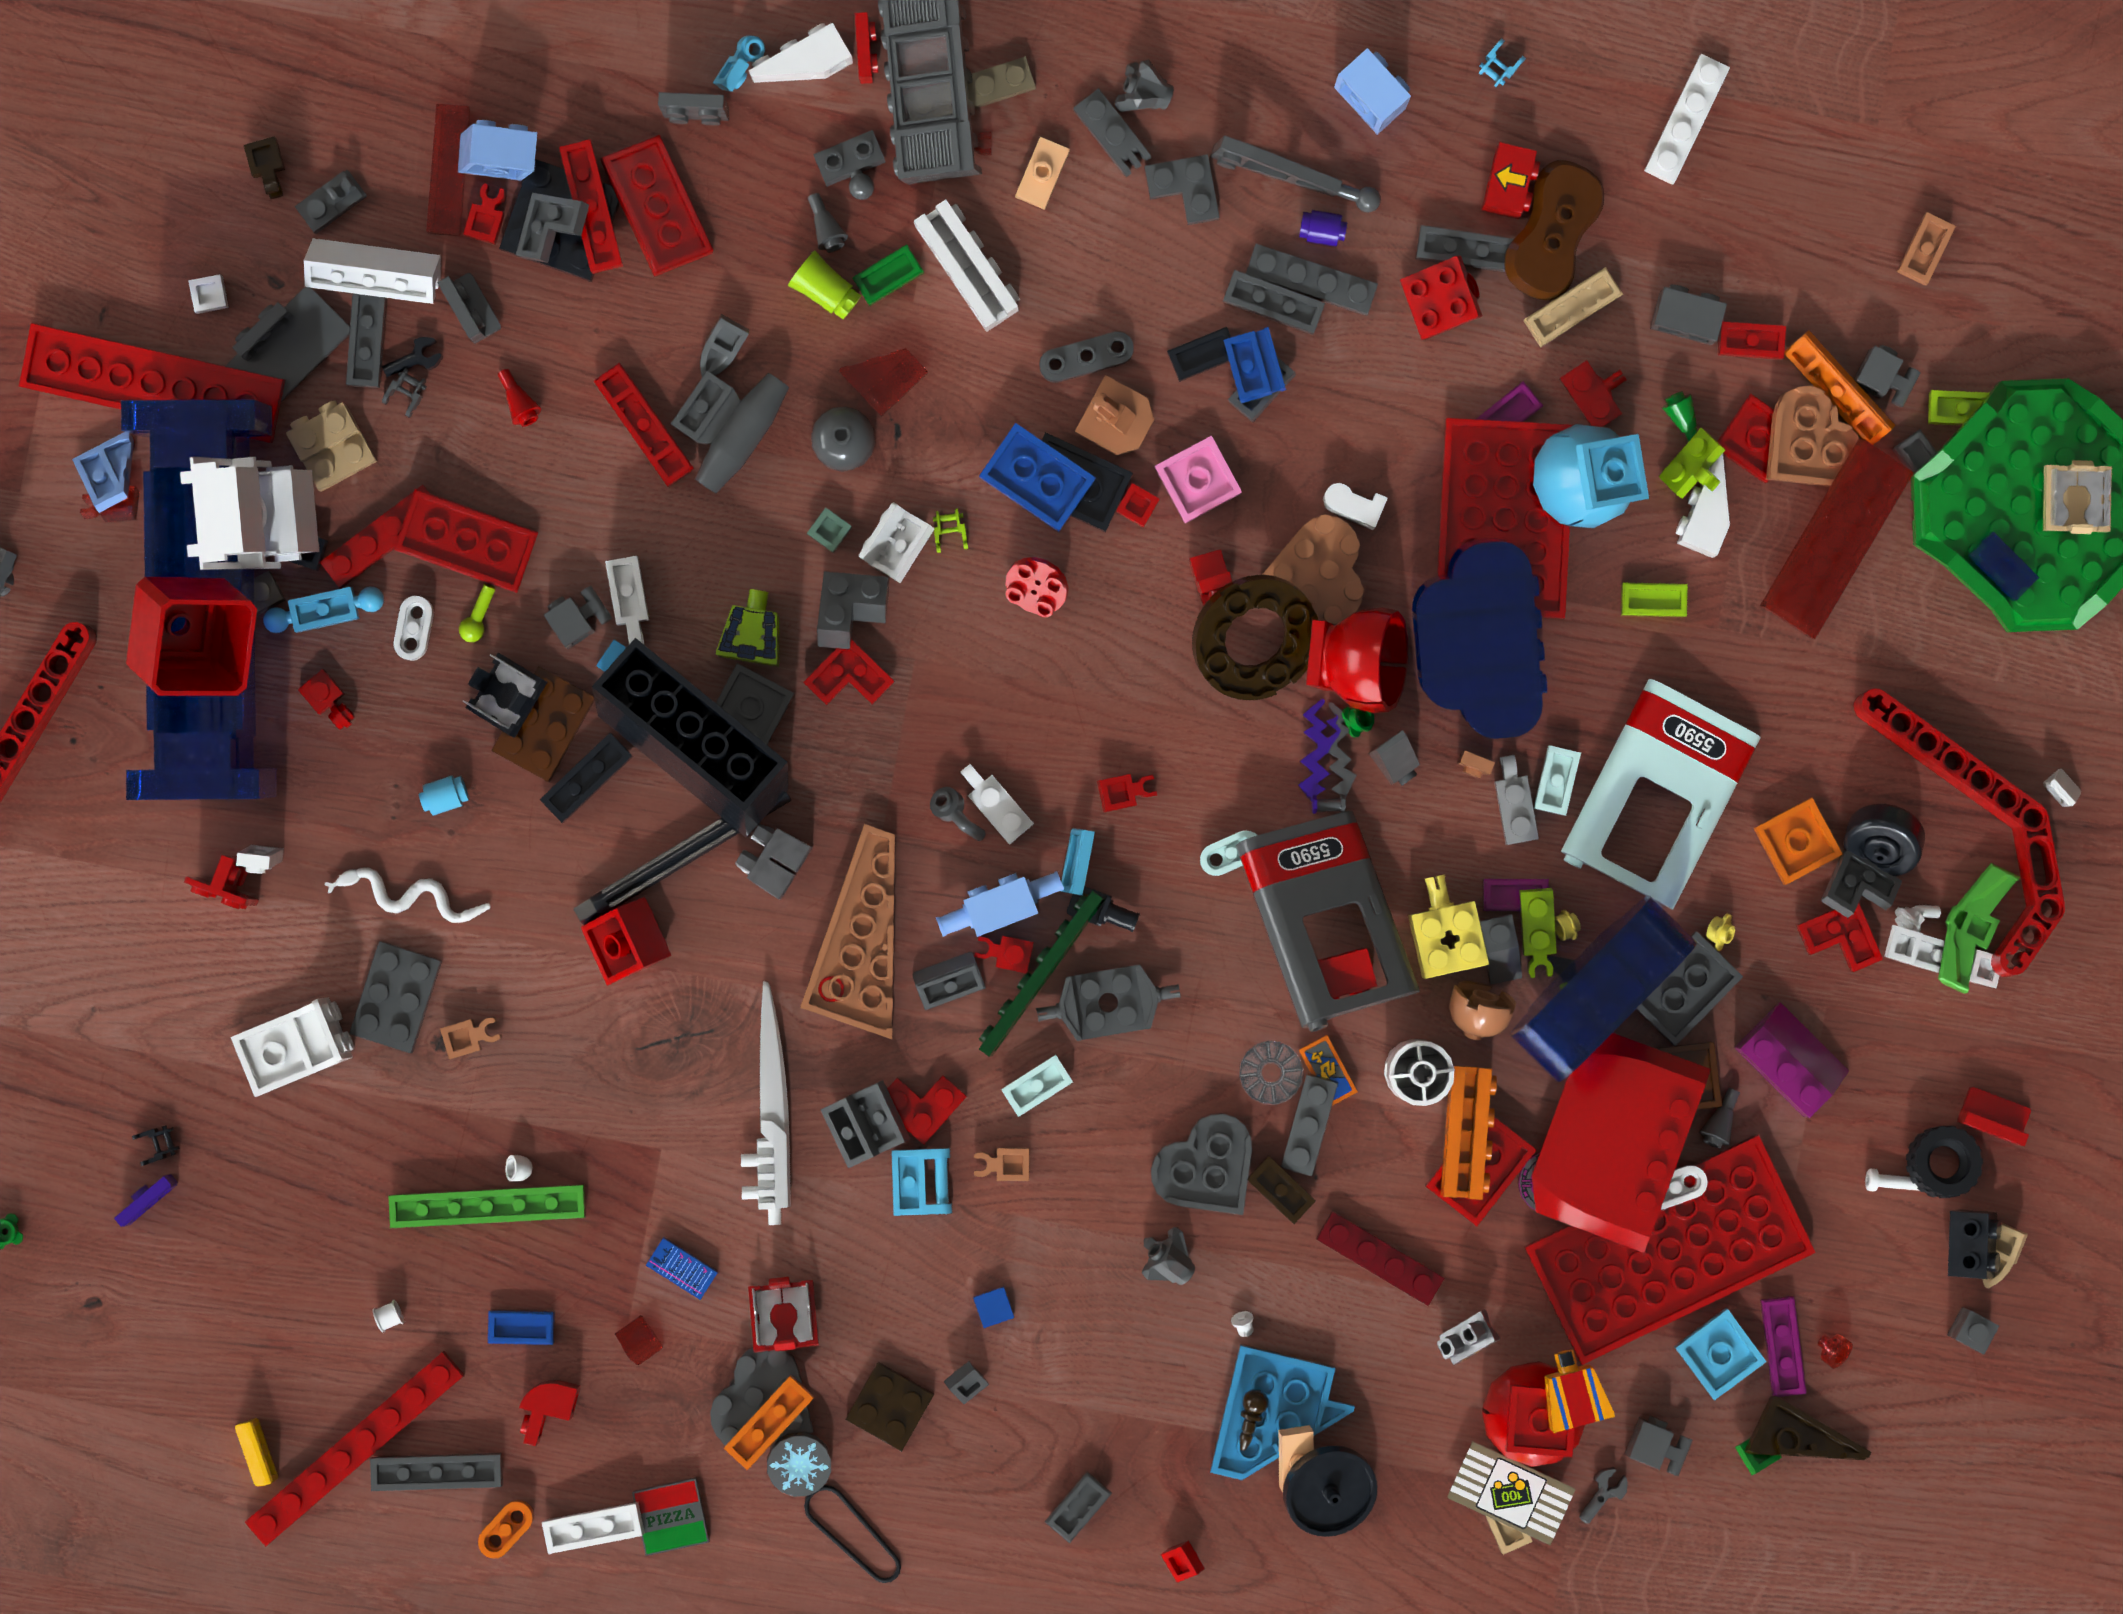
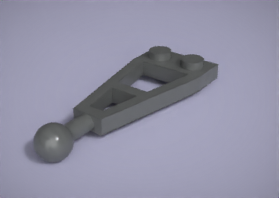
M1225 135L1214 144L1210 156L1217 159V164L1224 168L1234 170L1238 166L1333 197L1337 195L1354 201L1357 207L1366 213L1375 211L1381 203L1380 193L1373 187H1364L1360 190L1342 184L1341 180Z

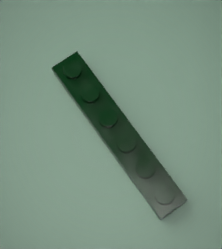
M1092 891L1090 895L1084 893L1073 908L1077 913L1070 922L1065 919L1054 934L1058 937L1052 948L1046 946L1036 959L1039 966L1034 973L1027 972L1017 985V988L1021 991L1014 1001L1008 998L998 1012L1002 1017L996 1026L993 1027L990 1024L979 1038L983 1043L979 1050L988 1057H992L1103 904L1105 899Z

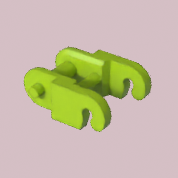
M958 508L955 509L953 514L940 515L939 511H936V517H933V522H937L938 527L934 528L937 553H941L939 536L944 533H962L964 549H968L965 523L960 524V518H963V513L959 514ZM957 521V527L941 529V522Z

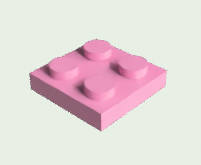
M1212 436L1155 465L1159 477L1185 524L1242 494L1237 481Z

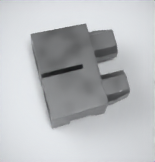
M759 824L751 839L764 846V850L759 858L743 850L735 865L748 875L747 879L778 900H781L796 875L773 862L771 858L798 872L813 847L778 828L774 830Z

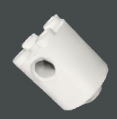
M1410 1039L1399 1043L1390 1050L1385 1061L1384 1076L1388 1087L1395 1096L1412 1105L1428 1106L1439 1102L1448 1094L1454 1083L1455 1069L1451 1057L1442 1047L1427 1040Z

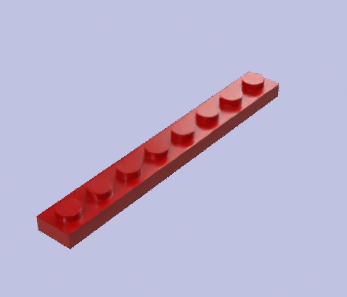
M445 1351L441 1352L246 1520V1525L265 1547L269 1545L464 1377V1373Z

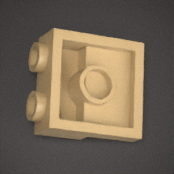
M331 401L324 404L318 409L319 415L310 420L307 416H303L290 424L292 430L286 432L300 461L304 463L307 470H312L313 482L320 492L377 462L352 413L343 402L337 404L336 401Z

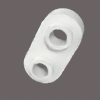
M411 596L401 604L394 637V649L401 658L410 661L420 659L428 648L434 609L432 604L423 597ZM416 607L423 609V615L419 619H415L412 614ZM415 639L417 647L414 650H408L406 646L407 641Z
M1686 1165L1675 1169L1661 1210L1701 1196L1705 1192L1708 1183L1703 1170L1693 1165ZM1692 1175L1695 1178V1184L1693 1187L1687 1188L1684 1185V1179Z

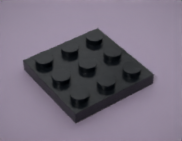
M535 159L534 172L524 178L499 247L501 251L516 255L532 193L572 199L565 169ZM602 183L613 223L620 202L613 187ZM556 232L548 263L530 260L592 282L594 274L590 272L582 236Z

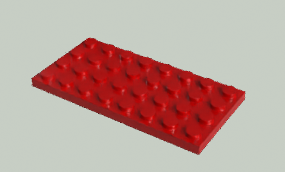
M1755 1135L1693 1165L1703 1170L1706 1174L1708 1183L1705 1192L1697 1198L1660 1210L1644 1253L1571 1225L1524 1246L1581 1365L1816 1253L1759 1135ZM1692 1175L1685 1177L1684 1185L1687 1188L1693 1187L1695 1178Z

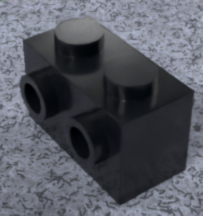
M1950 1211L1948 1276L1978 1279L1995 1277V1272H1998L2000 1269V1254L1996 1252V1239H2000L2002 1231L2001 1221L1997 1220V1212Z

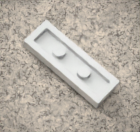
M638 1502L547 1519L542 1522L548 1554L639 1537L645 1534Z

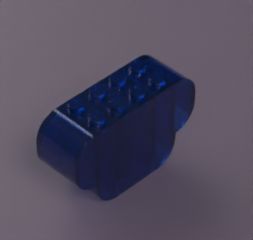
M1499 538L1476 539L1461 545L1450 559L1448 575L1435 576L1425 581L1417 589L1412 601L1417 675L1420 686L1435 704L1445 709L1460 710L1464 719L1476 732L1494 739L1517 737L1530 731L1540 719L1543 708L1542 694L1547 693L1546 674L1540 671L1539 661H1545L1543 641L1537 638V629L1542 628L1541 610L1537 609L1534 602V596H1539L1538 576L1532 574L1530 561L1520 548Z
M1646 896L1634 905L1621 919L1606 928L1539 995L1529 1007L1528 1013L1518 1022L1509 1035L1556 1082H1561L1574 1072L1686 959L1697 945V941L1651 896Z

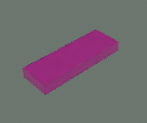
M1794 1296L1761 1299L1772 1396L1783 1397L1806 1394Z

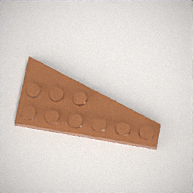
M864 824L800 1008L892 1039L895 834ZM829 976L834 977L831 980H827L823 983L822 993L828 999L838 1000L835 1002H827L823 1000L819 995L818 991L820 982L824 978ZM838 978L842 981L844 985V994L842 997H838L841 992V986L836 981V979Z

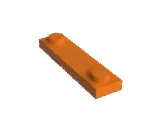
M1810 330L1785 350L1784 354L1814 387L1825 391L1824 394L1830 398L1833 406L1836 405L1838 414L1848 425L1853 427L1852 429L1869 448L1896 426Z

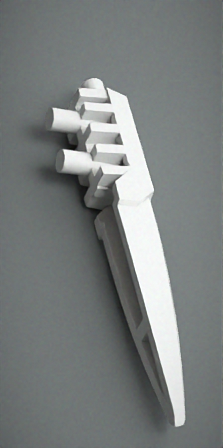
M763 981L760 1030V1132L765 1138L757 1139V1154H741V1167H757L758 1186H742V1199H758V1209H768V1225H781V1208L791 1206L788 1097L783 1051L773 996L769 983Z

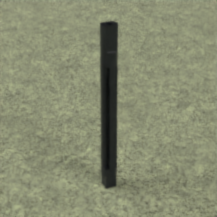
M787 792L767 815L792 801ZM720 818L591 896L590 899L573 909L580 922L585 925L612 911L740 832L723 818Z

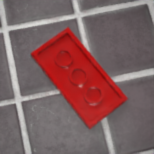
M660 135L601 158L602 166L654 277L713 253L712 245Z
M415 488L394 550L517 593L538 532Z

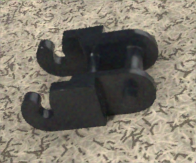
M167 1125L162 1126V1131L154 1128L132 1136V1139L135 1140L148 1135L149 1138H152L157 1152L154 1154V1158L140 1162L141 1166L167 1158L166 1153L170 1152L171 1156L176 1154L175 1150L180 1149V1147H174L170 1134L174 1130L173 1127L168 1129ZM162 1134L168 1148L164 1151H161L157 1136Z

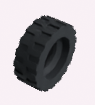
M1939 1126L1926 1129L1924 1133L1918 1134L1914 1142L1910 1143L1908 1147L1906 1169L1911 1176L1910 1180L1913 1184L1917 1185L1918 1190L1927 1193V1196L1951 1198L1960 1196V1194H1966L1970 1191L1971 1187L1978 1183L1977 1179L1983 1171L1981 1170L1983 1158H1981L1980 1152L1982 1151L1980 1146H1977L1973 1136H1969L1967 1131L1963 1129H1957L1956 1126ZM1947 1146L1957 1153L1959 1168L1952 1177L1941 1178L1932 1171L1929 1162L1930 1156L1937 1147Z

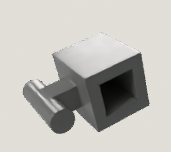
M1880 345V347L1874 346L1868 350L1854 380L1865 392L1878 399L1885 396L1889 388L1895 390L1896 393L1891 402L1898 407H1903L1920 372L1909 367L1904 377L1898 375L1897 373L1904 360L1898 358V353L1885 345Z
M592 586L580 592L587 602L582 607H579L573 598L569 597L565 600L563 596L547 606L549 611L544 614V617L567 649L572 648L596 632L588 619L595 615L601 625L612 619V616Z
M1651 1415L1648 1421L1639 1417L1625 1454L1631 1459L1659 1470L1665 1457L1671 1459L1667 1472L1679 1476L1693 1440L1680 1435L1675 1447L1670 1444L1674 1433L1666 1428L1668 1425L1666 1421Z

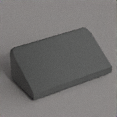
M973 952L959 955L912 974L925 1010L986 988Z

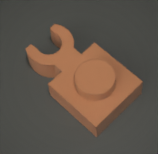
M495 1017L486 1018L476 1028L473 1019L440 1028L449 1060L482 1050L480 1040L486 1042L500 1040L502 1038L501 1034L490 1036L486 1030L487 1026L497 1022V1019Z
M997 1148V1157H991L986 1152L974 1154V1158H982L987 1162V1167L984 1170H974V1175L977 1177H985L991 1172H997V1181H1029V1148Z

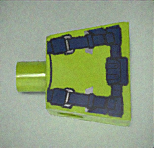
M750 589L747 607L732 605L716 650L718 657L779 667V614L766 611L769 592Z

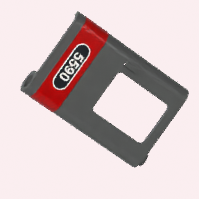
M1353 811L1334 814L1250 837L1236 845L1238 855L1302 1028L1309 1027L1310 1032L1318 1031L1329 1025L1327 1021L1333 1017L1420 992ZM1355 903L1362 912L1385 974L1387 985L1345 998L1333 999L1329 994L1308 937L1303 917Z

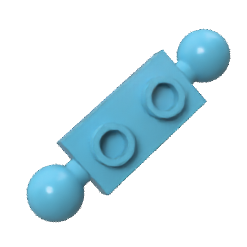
M369 586L362 589L358 596L354 595L353 587H346L287 600L290 611H285L278 607L271 608L265 613L263 623L266 629L272 633L283 632L289 624H293L294 632L299 633L360 619L359 608L367 612L378 611L383 606L384 596L378 588Z

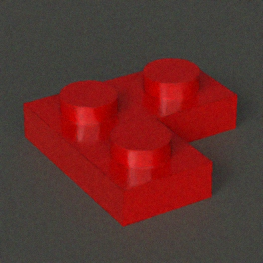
M851 639L850 649L836 648L803 683L826 705L848 683L854 686L873 705L895 681Z
M1859 903L1854 914L1849 918L1833 909L1796 925L1808 955L1815 954L1839 943L1851 972L1858 971L1883 960Z
M944 1075L941 1076L922 1099L898 1077L887 1088L906 1130L923 1145L967 1097Z

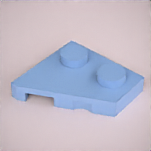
M128 430L72 459L92 503L99 513L128 498L134 439Z

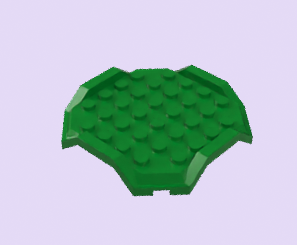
M2069 378L1997 382L1981 406L1946 444L1911 476V501L1914 502V520L1912 521L1913 545L1949 570L1992 611L2006 632L2078 630L2108 605L2123 588V419L2098 396ZM2072 460L2093 461L2094 467L2112 466L2111 532L2071 534V531H2043L2044 466H2069L2072 464Z

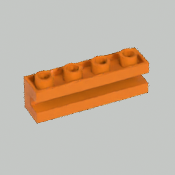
M1453 1065L1455 1069L1454 1083L1448 1092L1441 1195L1443 1197H1464L1483 1200V1192L1488 1193L1490 1186V1173H1485V1161L1491 1160L1492 1141L1487 1140L1488 1127L1493 1128L1495 1109L1489 1108L1490 1095L1496 1094L1497 1076L1492 1075V1069Z

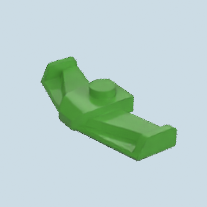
M1990 863L1960 902L1951 907L1945 921L1947 932L1938 980L1942 984L1961 993H1968L1975 947L1982 950L1988 949L2000 922L1999 919L1990 916V914L2016 881L2019 880L2020 876Z

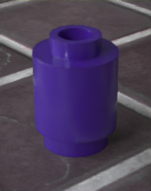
M1312 210L1311 213L1303 212L1299 237L1306 238V242L1337 247L1338 240H1345L1347 222L1341 221V214Z

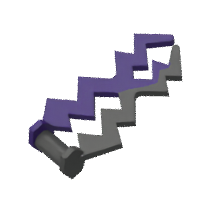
M1324 699L1318 701L1303 714L1314 725L1303 733L1317 743V749L1300 761L1313 774L1298 786L1312 802L1313 814H1317V812H1345V798L1357 776L1344 768L1351 761V758L1337 746V743L1349 733V729L1342 725L1345 721L1342 717V710L1332 702L1328 706L1336 717L1326 722L1337 732L1329 738L1321 733L1327 725L1316 717L1315 714L1324 705ZM1329 753L1338 759L1329 769L1343 779V781L1331 789L1339 794L1340 798L1317 799V795L1325 790L1324 787L1317 783L1330 774L1317 762Z

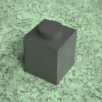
M1962 1307L1947 1336L1979 1353L1985 1354L1999 1325Z

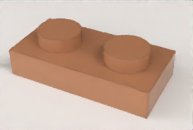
M1926 212L1897 272L1926 286L1956 226Z

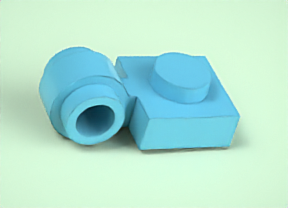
M746 35L742 37L737 43L736 53L734 56H729L713 84L725 91L733 92L734 88L738 89L747 77L745 72L749 67L747 62H755L763 57L765 53L764 42L757 36ZM752 44L753 51L750 53L749 46Z

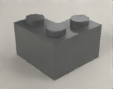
M824 571L817 625L818 647L850 649L853 621L886 623L889 578Z

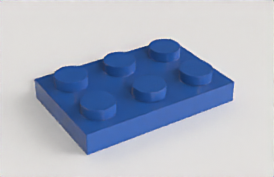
M1017 423L1014 424L979 475V478L1058 532H1060L1096 479V477Z

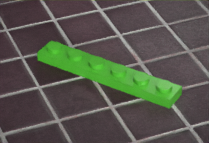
M584 1184L388 1196L390 1228L586 1217Z

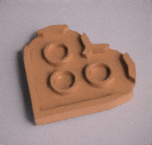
M1800 386L1779 396L1772 415L1767 480L1826 487L1841 486L1853 480L1857 473L1862 471L1866 460L1865 444L1863 441H1860L1858 434L1852 430L1853 427L1838 421L1836 405L1833 406L1830 398L1824 394V390L1813 386Z
M1324 514L1311 519L1297 532L1262 574L1285 579L1298 587L1308 598L1317 614L1318 620L1327 621L1336 625L1357 612L1362 603L1364 588L1360 578L1352 569L1358 558L1360 542L1351 526L1338 517Z

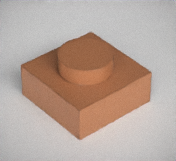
M1462 751L1457 764L1464 766L1462 772L1480 779L1482 774H1491L1495 762L1468 751Z

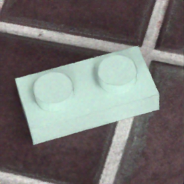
M1551 745L1548 746L1533 809L1566 816L1581 755L1580 752Z
M1054 1055L1001 1090L1019 1117L1067 1087L1073 1081L1057 1055Z

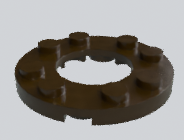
M1253 575L1237 579L1218 590L1206 602L1199 613L1192 635V651L1195 663L1212 687L1231 698L1260 700L1277 695L1276 691L1284 688L1291 682L1293 684L1296 683L1308 669L1312 620H1318L1317 614L1304 593L1285 579L1271 575ZM1253 608H1267L1276 612L1281 617L1285 629L1283 643L1278 652L1268 661L1258 665H1243L1234 661L1228 655L1225 646L1226 632L1232 625V621Z

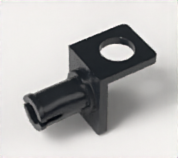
M1084 886L1083 894L1090 895L1094 891L1105 899L1090 920V923L1101 927V924L1105 925L1108 922L1130 930V932L1134 931L1140 913H1135L1113 904L1114 900H1111L1112 896ZM1072 895L1067 908V914L1075 916L1077 911L1073 908L1082 895Z

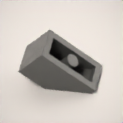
M1512 915L1481 920L1480 926L1489 962L1486 968L1490 985L1522 978L1519 944Z

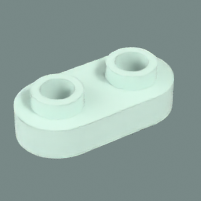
M1247 830L1240 831L1207 846L1200 855L1202 869L1209 875L1220 876L1241 867L1242 863L1236 845L1245 839L1257 836V834ZM1216 853L1222 857V863L1219 866H1213L1210 863L1212 854Z

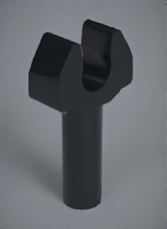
M430 337L415 339V347L412 353L382 366L386 377H390L417 364L425 366L427 370L436 368L443 359V355L438 353L427 358L424 357L423 352L425 348L431 347L437 341Z

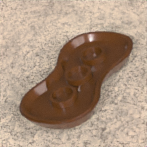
M1556 160L1545 166L1537 176L1534 186L1533 210L1525 228L1509 245L1504 263L1509 281L1523 293L1541 300H1554L1563 295L1571 286L1575 275L1576 251L1580 239L1586 230L1597 220L1604 205L1603 186L1597 176L1590 170L1571 161Z

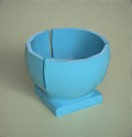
M1575 424L1550 436L1535 458L1533 486L1543 510L1560 524L1595 528L1623 514L1630 502L1649 499L1639 434L1620 437L1610 428Z

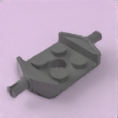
M1140 964L1066 977L1060 1002L1056 1003V1006L1036 1008L1037 1014L1047 1012L1045 1015L1038 1016V1022L1054 1018L1062 1019L1077 1041L1151 1029L1158 1002L1166 999L1181 998L1180 992L1170 993V991L1180 990L1179 984L1161 988L1154 986ZM1105 993H1112L1118 999L1116 1009L1111 1012H1105L1099 1006V999Z

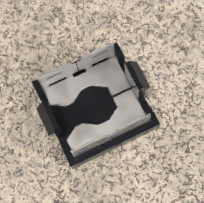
M497 653L496 656L490 654L494 658L492 662L495 664L490 673L477 667L468 685L479 690L475 699H470L469 703L464 700L463 702L467 704L466 709L515 738L545 688L547 681L500 653Z

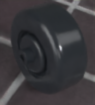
M1872 804L1856 811L1848 822L1844 837L1845 851L1848 850L1862 859H1869L1878 868L1892 876L1904 875L1913 870L1921 859L1925 844V831L1920 821L1909 811L1890 804Z

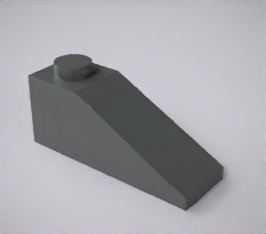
M1403 730L1369 753L1391 785L1398 781L1402 786L1417 775L1414 769L1420 763Z

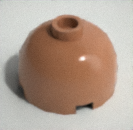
M1461 981L1458 987L1454 986L1450 997V1016L1455 1025L1463 1031V1035L1467 1038L1481 1040L1482 1037H1492L1500 1034L1507 1028L1516 1007L1514 998L1502 990L1500 996L1488 992L1492 986L1487 984Z

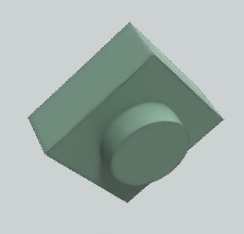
M825 507L807 532V535L834 553L852 529V526Z

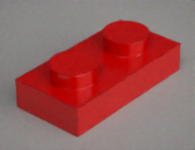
M868 12L855 13L860 84L873 83V73H879L877 53L871 54V41H877L875 22H869Z
M1722 321L1719 332L1718 355L1782 360L1785 352L1786 326Z

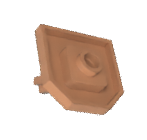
M1105 375L1080 420L1075 433L1115 455L1137 450L1140 448L1154 422L1149 400L1144 395Z

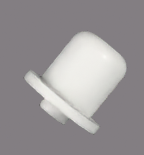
M1242 1311L1236 1313L1231 1318L1232 1325L1237 1328V1332L1241 1337H1248L1254 1331L1252 1313Z

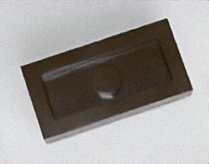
M1269 1155L1248 1176L1247 1180L1293 1224L1316 1202Z

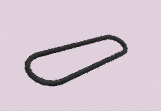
M824 1485L819 1491L828 1490L835 1493L896 1563V1571L891 1577L881 1578L813 1518L810 1513L809 1503L810 1499L817 1492L806 1497L804 1509L810 1522L871 1577L882 1583L892 1582L898 1577L901 1563L897 1555L839 1490L832 1486Z

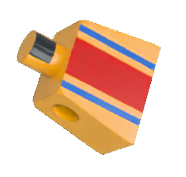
M1573 1349L1555 1353L1554 1356L1559 1372L1545 1376L1550 1429L1556 1433L1615 1417L1594 1368L1590 1364L1578 1366Z

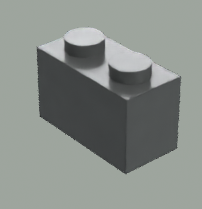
M1671 284L1669 288L1664 287L1659 293L1650 329L1711 346L1717 342L1727 303L1719 302L1720 297L1709 293H1701V296L1688 293V288L1680 285Z

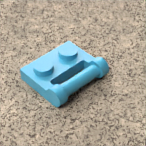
M950 1148L892 1150L894 1216L952 1213V1203H949L947 1165V1158H950ZM925 1159H934L936 1203L926 1204Z

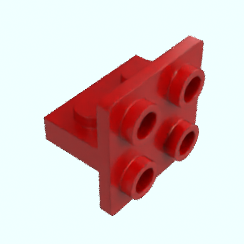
M221 855L212 881L201 877L186 876L184 883L192 886L191 892L207 898L209 896L216 898L218 895L223 897L221 900L222 904L236 909L257 906L259 901L257 898L236 891L237 886L241 887L248 873L245 871V867L236 866L237 856Z

